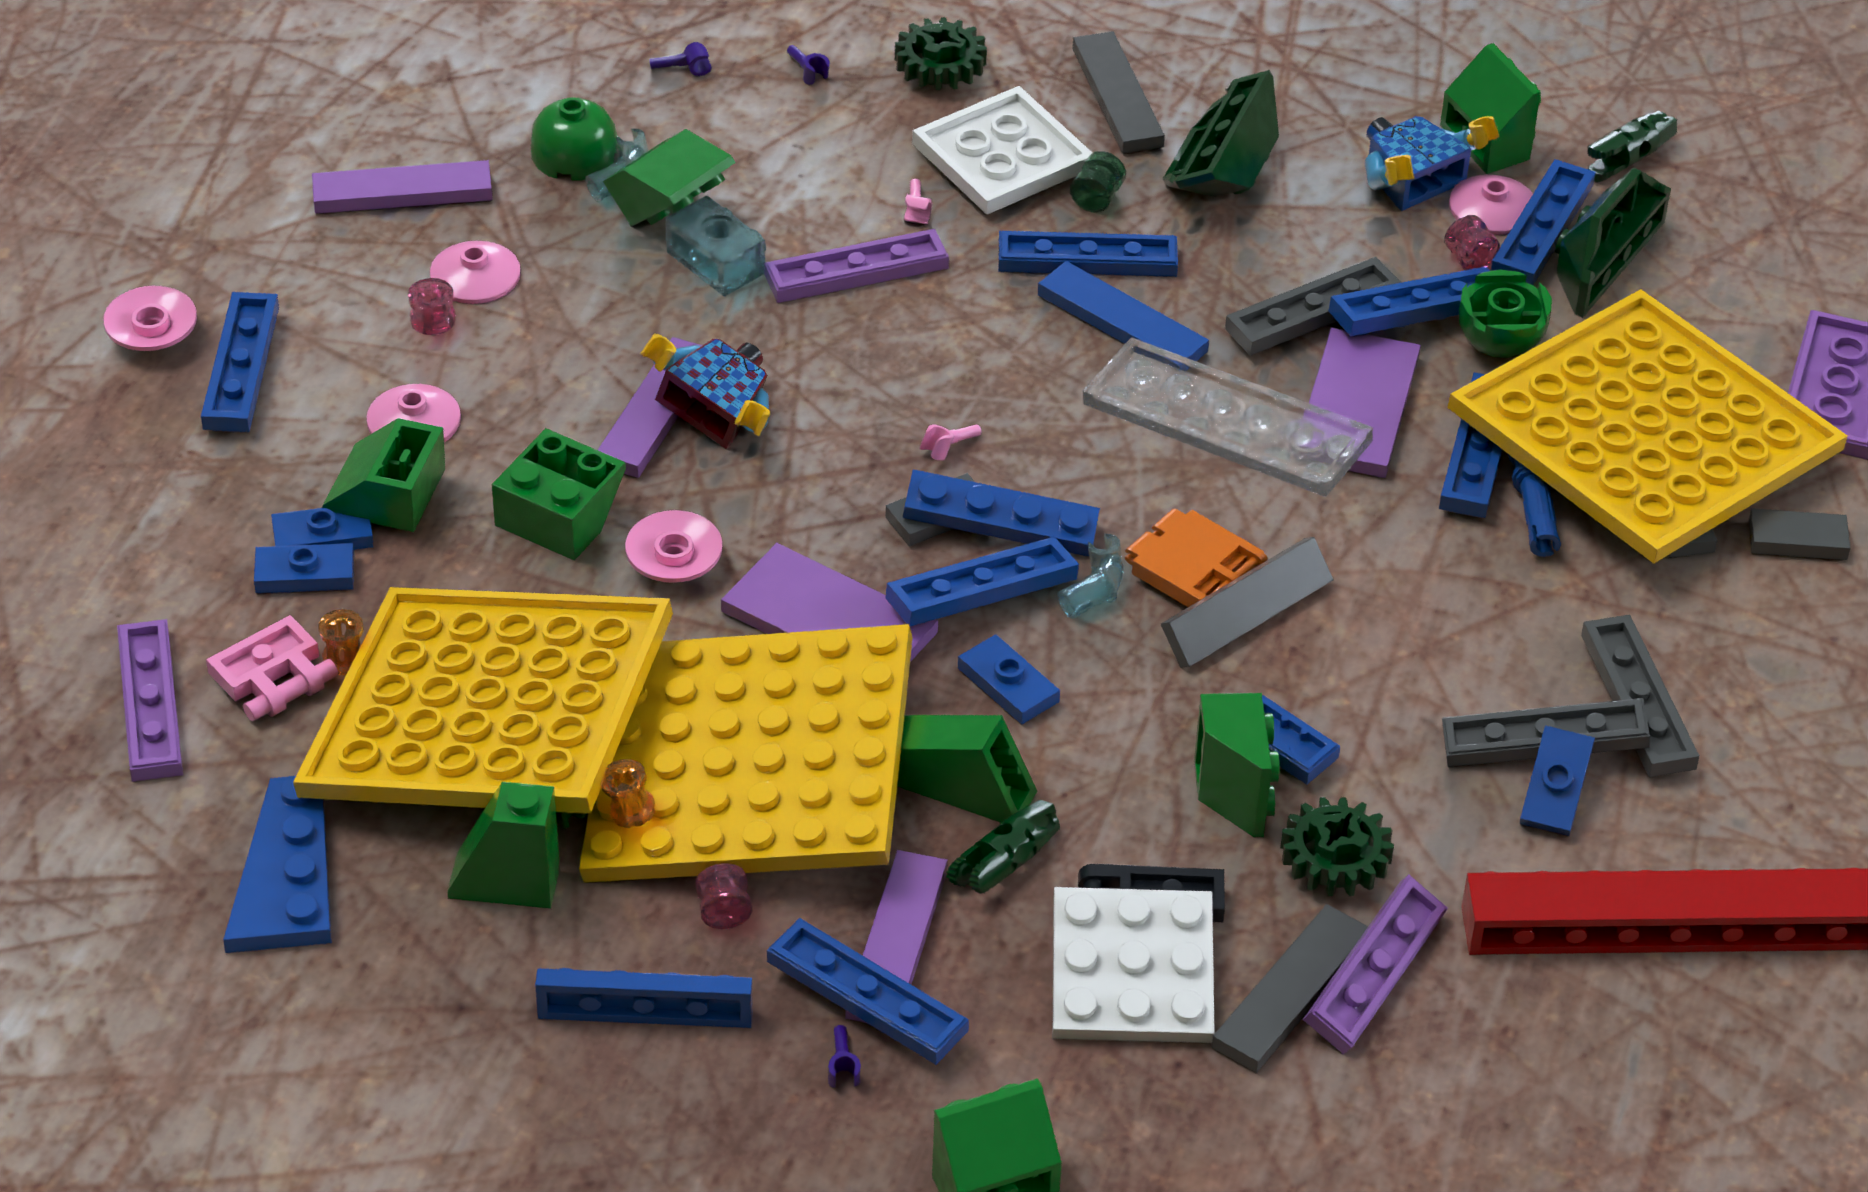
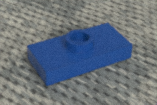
M327 508L271 514L275 546L353 543L354 550L374 547L369 519L335 513Z
M353 543L256 547L254 568L255 593L353 589Z
M996 634L958 656V669L1021 725L1060 702V690Z
M1262 695L1264 713H1272L1274 718V742L1269 744V751H1278L1279 766L1306 785L1309 784L1339 758L1340 745Z
M1545 725L1522 809L1520 824L1570 837L1595 737Z

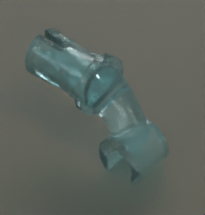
M631 129L633 142L623 141L617 135L616 143L619 152L617 162L586 176L587 188L596 201L599 202L611 195L603 183L605 179L649 151L645 133L642 130Z
M1104 533L1106 550L1097 549L1088 542L1092 569L1091 575L1058 592L1060 597L1058 599L1059 604L1069 618L1075 619L1105 601L1108 603L1116 601L1117 591L1123 578L1124 565L1120 540L1115 535Z

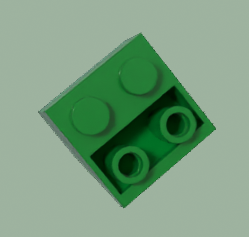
M1494 43L1488 44L1445 90L1440 126L1445 130L1458 133L1469 129V123L1475 119L1493 116L1499 138L1489 140L1488 144L1482 149L1471 150V159L1486 174L1528 161L1531 158L1533 140L1536 135L1535 127L1538 108L1541 103V91Z
M684 129L662 141L605 179L603 183L630 226L645 219L648 220L650 225H653L670 213L674 214L694 201L693 198L701 192L705 193L722 183L725 178L721 172L736 162L727 152L693 132Z
M397 418L355 443L322 508H327L335 513L369 519L370 523L414 532L445 471L443 427Z
M545 428L492 483L495 526L575 561L601 533L625 473L626 462Z
M1262 693L1200 694L1194 755L1198 800L1252 837H1264L1266 816L1275 815L1274 786H1270V782H1278L1280 773L1278 751H1269V744L1274 742L1273 714L1264 713Z
M1038 1078L1020 1084H1008L997 1091L968 1100H955L945 1107L934 1110L932 1178L939 1192H1060L1062 1162L1043 1087Z

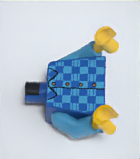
M1418 116L1394 126L1383 117L1377 118L1369 125L1366 132L1368 139H1370L1369 155L1365 159V170L1369 187L1373 190L1383 189L1401 211L1454 188L1459 182L1467 179L1471 150L1482 149L1488 144L1489 140L1499 138L1494 117L1485 116L1475 119L1469 123V129L1458 133L1441 129L1425 118Z

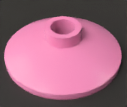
M1477 175L1459 182L1453 188L1450 194L1449 208L1459 223L1473 231L1488 235H1508L1533 193L1522 183L1505 176Z
M467 241L450 246L436 256L430 267V279L435 290L449 300L465 304H481L502 298L515 288L520 279V264L517 257L502 245L487 241Z
M145 286L129 290L115 298L107 307L103 321L107 335L116 344L131 350L154 351L171 347L185 339L196 325L197 313L193 301L183 292L165 286Z
M407 384L382 393L372 402L367 412V426L370 434L397 418L443 427L444 442H446L455 434L460 425V408L455 398L443 389L426 384Z
M669 510L651 514L637 522L627 535L625 551L631 566L643 576L660 582L678 583L701 577L718 563L722 554V538L716 526L701 515L688 511Z

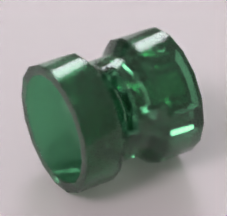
M1097 151L1090 154L1082 166V171L1077 174L1070 185V194L1074 202L1086 211L1102 212L1106 210L1113 200L1115 192L1119 190L1126 179L1127 171L1124 164L1118 157L1105 151Z

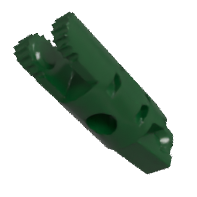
M1660 111L1648 113L1631 120L1588 145L1587 154L1591 158L1598 159L1594 164L1591 163V166H1588V170L1596 172L1594 182H1602L1654 153L1661 145L1677 134V119Z
M1038 800L1008 817L962 853L959 858H956L948 867L946 878L949 879L950 883L959 887H965L966 884L969 885L970 883L972 890L985 894L1036 855L1060 829L1054 804Z

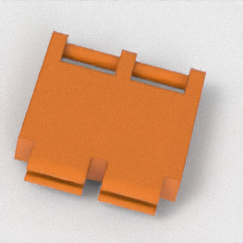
M1172 509L1152 526L1153 533L1145 532L1125 550L1128 554L1125 556V560L1132 565V574L1187 607H1190L1268 560L1263 550L1192 509L1187 514L1177 509Z

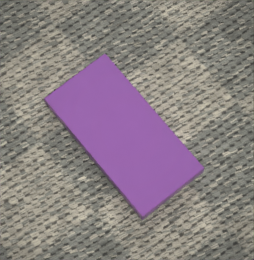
M1810 310L1788 394L1848 436L1844 450L1839 453L1868 459V322Z
M1331 328L1295 446L1294 460L1386 478L1417 367L1421 345L1367 334L1350 336L1345 330Z
M776 543L721 599V612L766 634L906 624L886 600V595L779 543ZM935 619L910 627L913 637L910 662L938 633V620Z

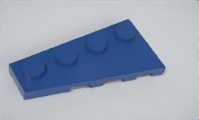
M296 776L270 778L224 935L225 953L332 943L324 799L297 798L293 784Z

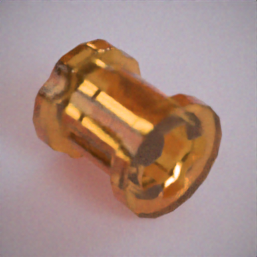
M333 610L325 614L318 624L320 637L326 643L322 659L323 661L331 659L337 667L338 675H347L361 646L360 637L364 631L363 621L359 614L352 610ZM342 623L346 625L345 635H342ZM341 649H343L344 652L343 662L340 660L339 654L341 653Z
M621 759L606 766L601 781L603 792L612 801L610 804L612 820L618 826L624 828L644 825L655 814L653 795L644 786L647 779L644 767L638 761L632 759Z

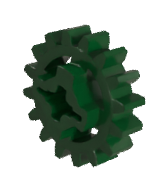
M941 17L939 23L934 24L930 19L926 18L924 19V26L921 27L911 23L909 24V32L900 31L899 41L895 42L896 69L898 72H905L906 81L919 79L918 87L921 88L929 84L934 85L935 90L940 91L943 84H949L952 89H958L959 81L970 85L973 83V75L982 76L983 66H986L987 63L985 37L976 36V27L963 29V21L958 20L955 23L947 22L946 17Z
M1320 797L1318 808L1314 809L1311 805L1303 803L1301 804L1300 816L1295 814L1288 816L1287 828H1283L1280 848L1283 849L1282 863L1283 865H1292L1291 877L1294 880L1306 876L1308 878L1307 889L1310 891L1316 889L1319 885L1326 886L1328 896L1333 897L1337 888H1344L1349 896H1355L1356 885L1360 884L1370 891L1374 888L1375 877L1385 879L1387 876L1388 864L1392 863L1394 844L1391 843L1392 829L1381 827L1383 816L1380 813L1367 816L1365 814L1367 804L1363 802L1355 808L1348 807L1346 797H1341L1338 805H1330L1325 797Z

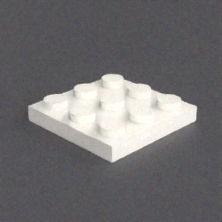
M1020 86L914 129L912 132V144L985 214H990L1094 169L1095 155Z
M1054 887L1052 1039L1212 1043L1214 1035L1212 891Z

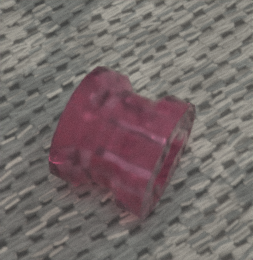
M1467 215L1458 219L1447 229L1444 236V243L1451 253L1457 255V261L1464 270L1488 267L1492 264V260L1500 248V243L1496 237L1488 232L1484 221L1476 215Z
M426 278L415 282L409 288L408 302L412 308L410 311V323L417 332L425 335H438L447 332L454 326L456 320L455 310L452 305L454 291L447 281L439 278Z
M723 863L710 866L699 873L695 880L696 892L701 900V919L706 925L716 929H729L739 926L749 919L752 914L751 897L746 892L748 881L746 873L742 868L734 864Z

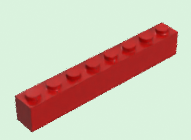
M1868 868L1693 869L1675 871L1591 870L1583 872L1488 871L1484 873H1467L1461 906L1469 955L1868 950Z

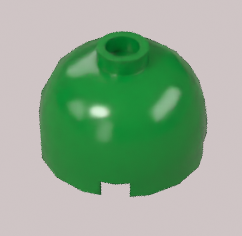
M565 98L554 101L544 107L537 116L532 127L531 158L537 169L547 176L557 179L558 172L571 174V181H583L598 177L613 166L614 156L618 152L615 124L606 110L597 103L583 98Z
M1494 270L1482 272L1475 276V283L1469 285L1468 288L1466 283L1462 288L1459 308V325L1469 344L1482 353L1500 358L1517 357L1533 349L1544 337L1549 326L1552 298L1546 287L1539 282L1537 289L1534 285L1526 282L1527 275L1517 271Z

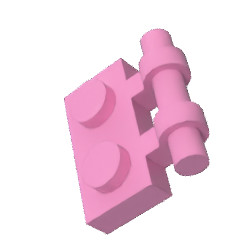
M291 615L206 659L210 676L235 702L251 693L256 696V698L243 704L244 712L251 721H255L266 714L271 717L286 710V704L303 694L312 696L324 689V683L338 676L337 667L331 659H326L315 666L310 662L319 657L318 643ZM288 673L294 676L278 686L273 683V681Z

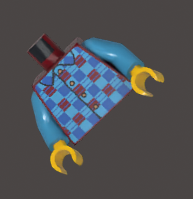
M654 334L641 351L640 355L653 360L658 371H665L655 400L723 448L727 449L731 445L742 425L757 436H760L762 430L767 426L770 415L769 395L763 389L767 373L760 367L763 362V356L755 345L743 343L735 350L721 339L713 338L702 346L692 345L676 348L667 338Z

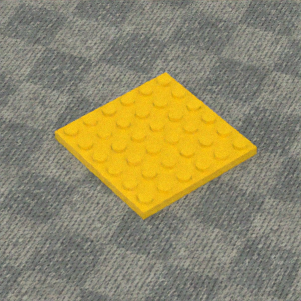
M1642 289L1450 394L1447 407L1653 564L1843 451L1848 437Z
M390 587L293 781L297 798L486 808L501 782L553 786L556 812L591 814L672 618L673 611L670 598Z
M910 625L662 641L597 797V803L594 805L591 814H588L579 866L583 882L889 865L913 640Z

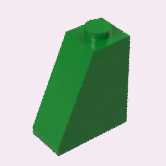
M1002 715L904 716L897 787L1000 823L1030 805L1037 793V789Z
M501 782L457 852L447 891L448 899L551 909L560 871L555 791L553 786Z

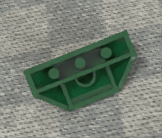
M1270 70L1234 79L1225 89L1227 94L1214 102L1191 128L1163 177L1166 186L1212 197L1229 193L1242 194L1253 187L1256 182L1255 179L1264 163L1268 160L1270 152L1279 138L1274 79Z
M1632 168L1605 190L1592 206L1586 205L1582 209L1577 223L1571 230L1565 229L1561 233L1555 247V253L1559 254L1556 274L1575 315L1583 318L1665 223L1671 188L1646 173Z

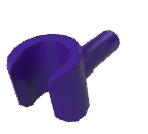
M699 42L689 44L685 48L684 53L650 58L651 69L688 65L690 72L695 76H704L712 69L707 49Z
M795 45L788 47L787 53L804 69L803 81L805 84H814L816 73L821 74L824 79L828 78L830 61L825 55L813 53L806 56Z
M837 1025L834 1028L836 1053L829 1060L828 1083L829 1086L836 1088V1073L848 1071L854 1076V1087L860 1084L861 1064L857 1056L849 1052L846 1026Z

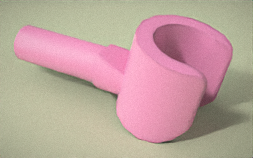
M915 178L910 181V195H906L905 203L907 209L904 220L927 225L932 209V199L921 197V181Z
M932 424L924 435L920 449L931 450V458L935 460H945L951 444L980 436L981 428L979 425H973L957 430H948Z

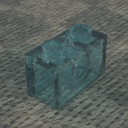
M706 195L666 217L667 253L725 297L764 275L765 239L759 232L749 228L737 219L729 209L720 206L709 196Z

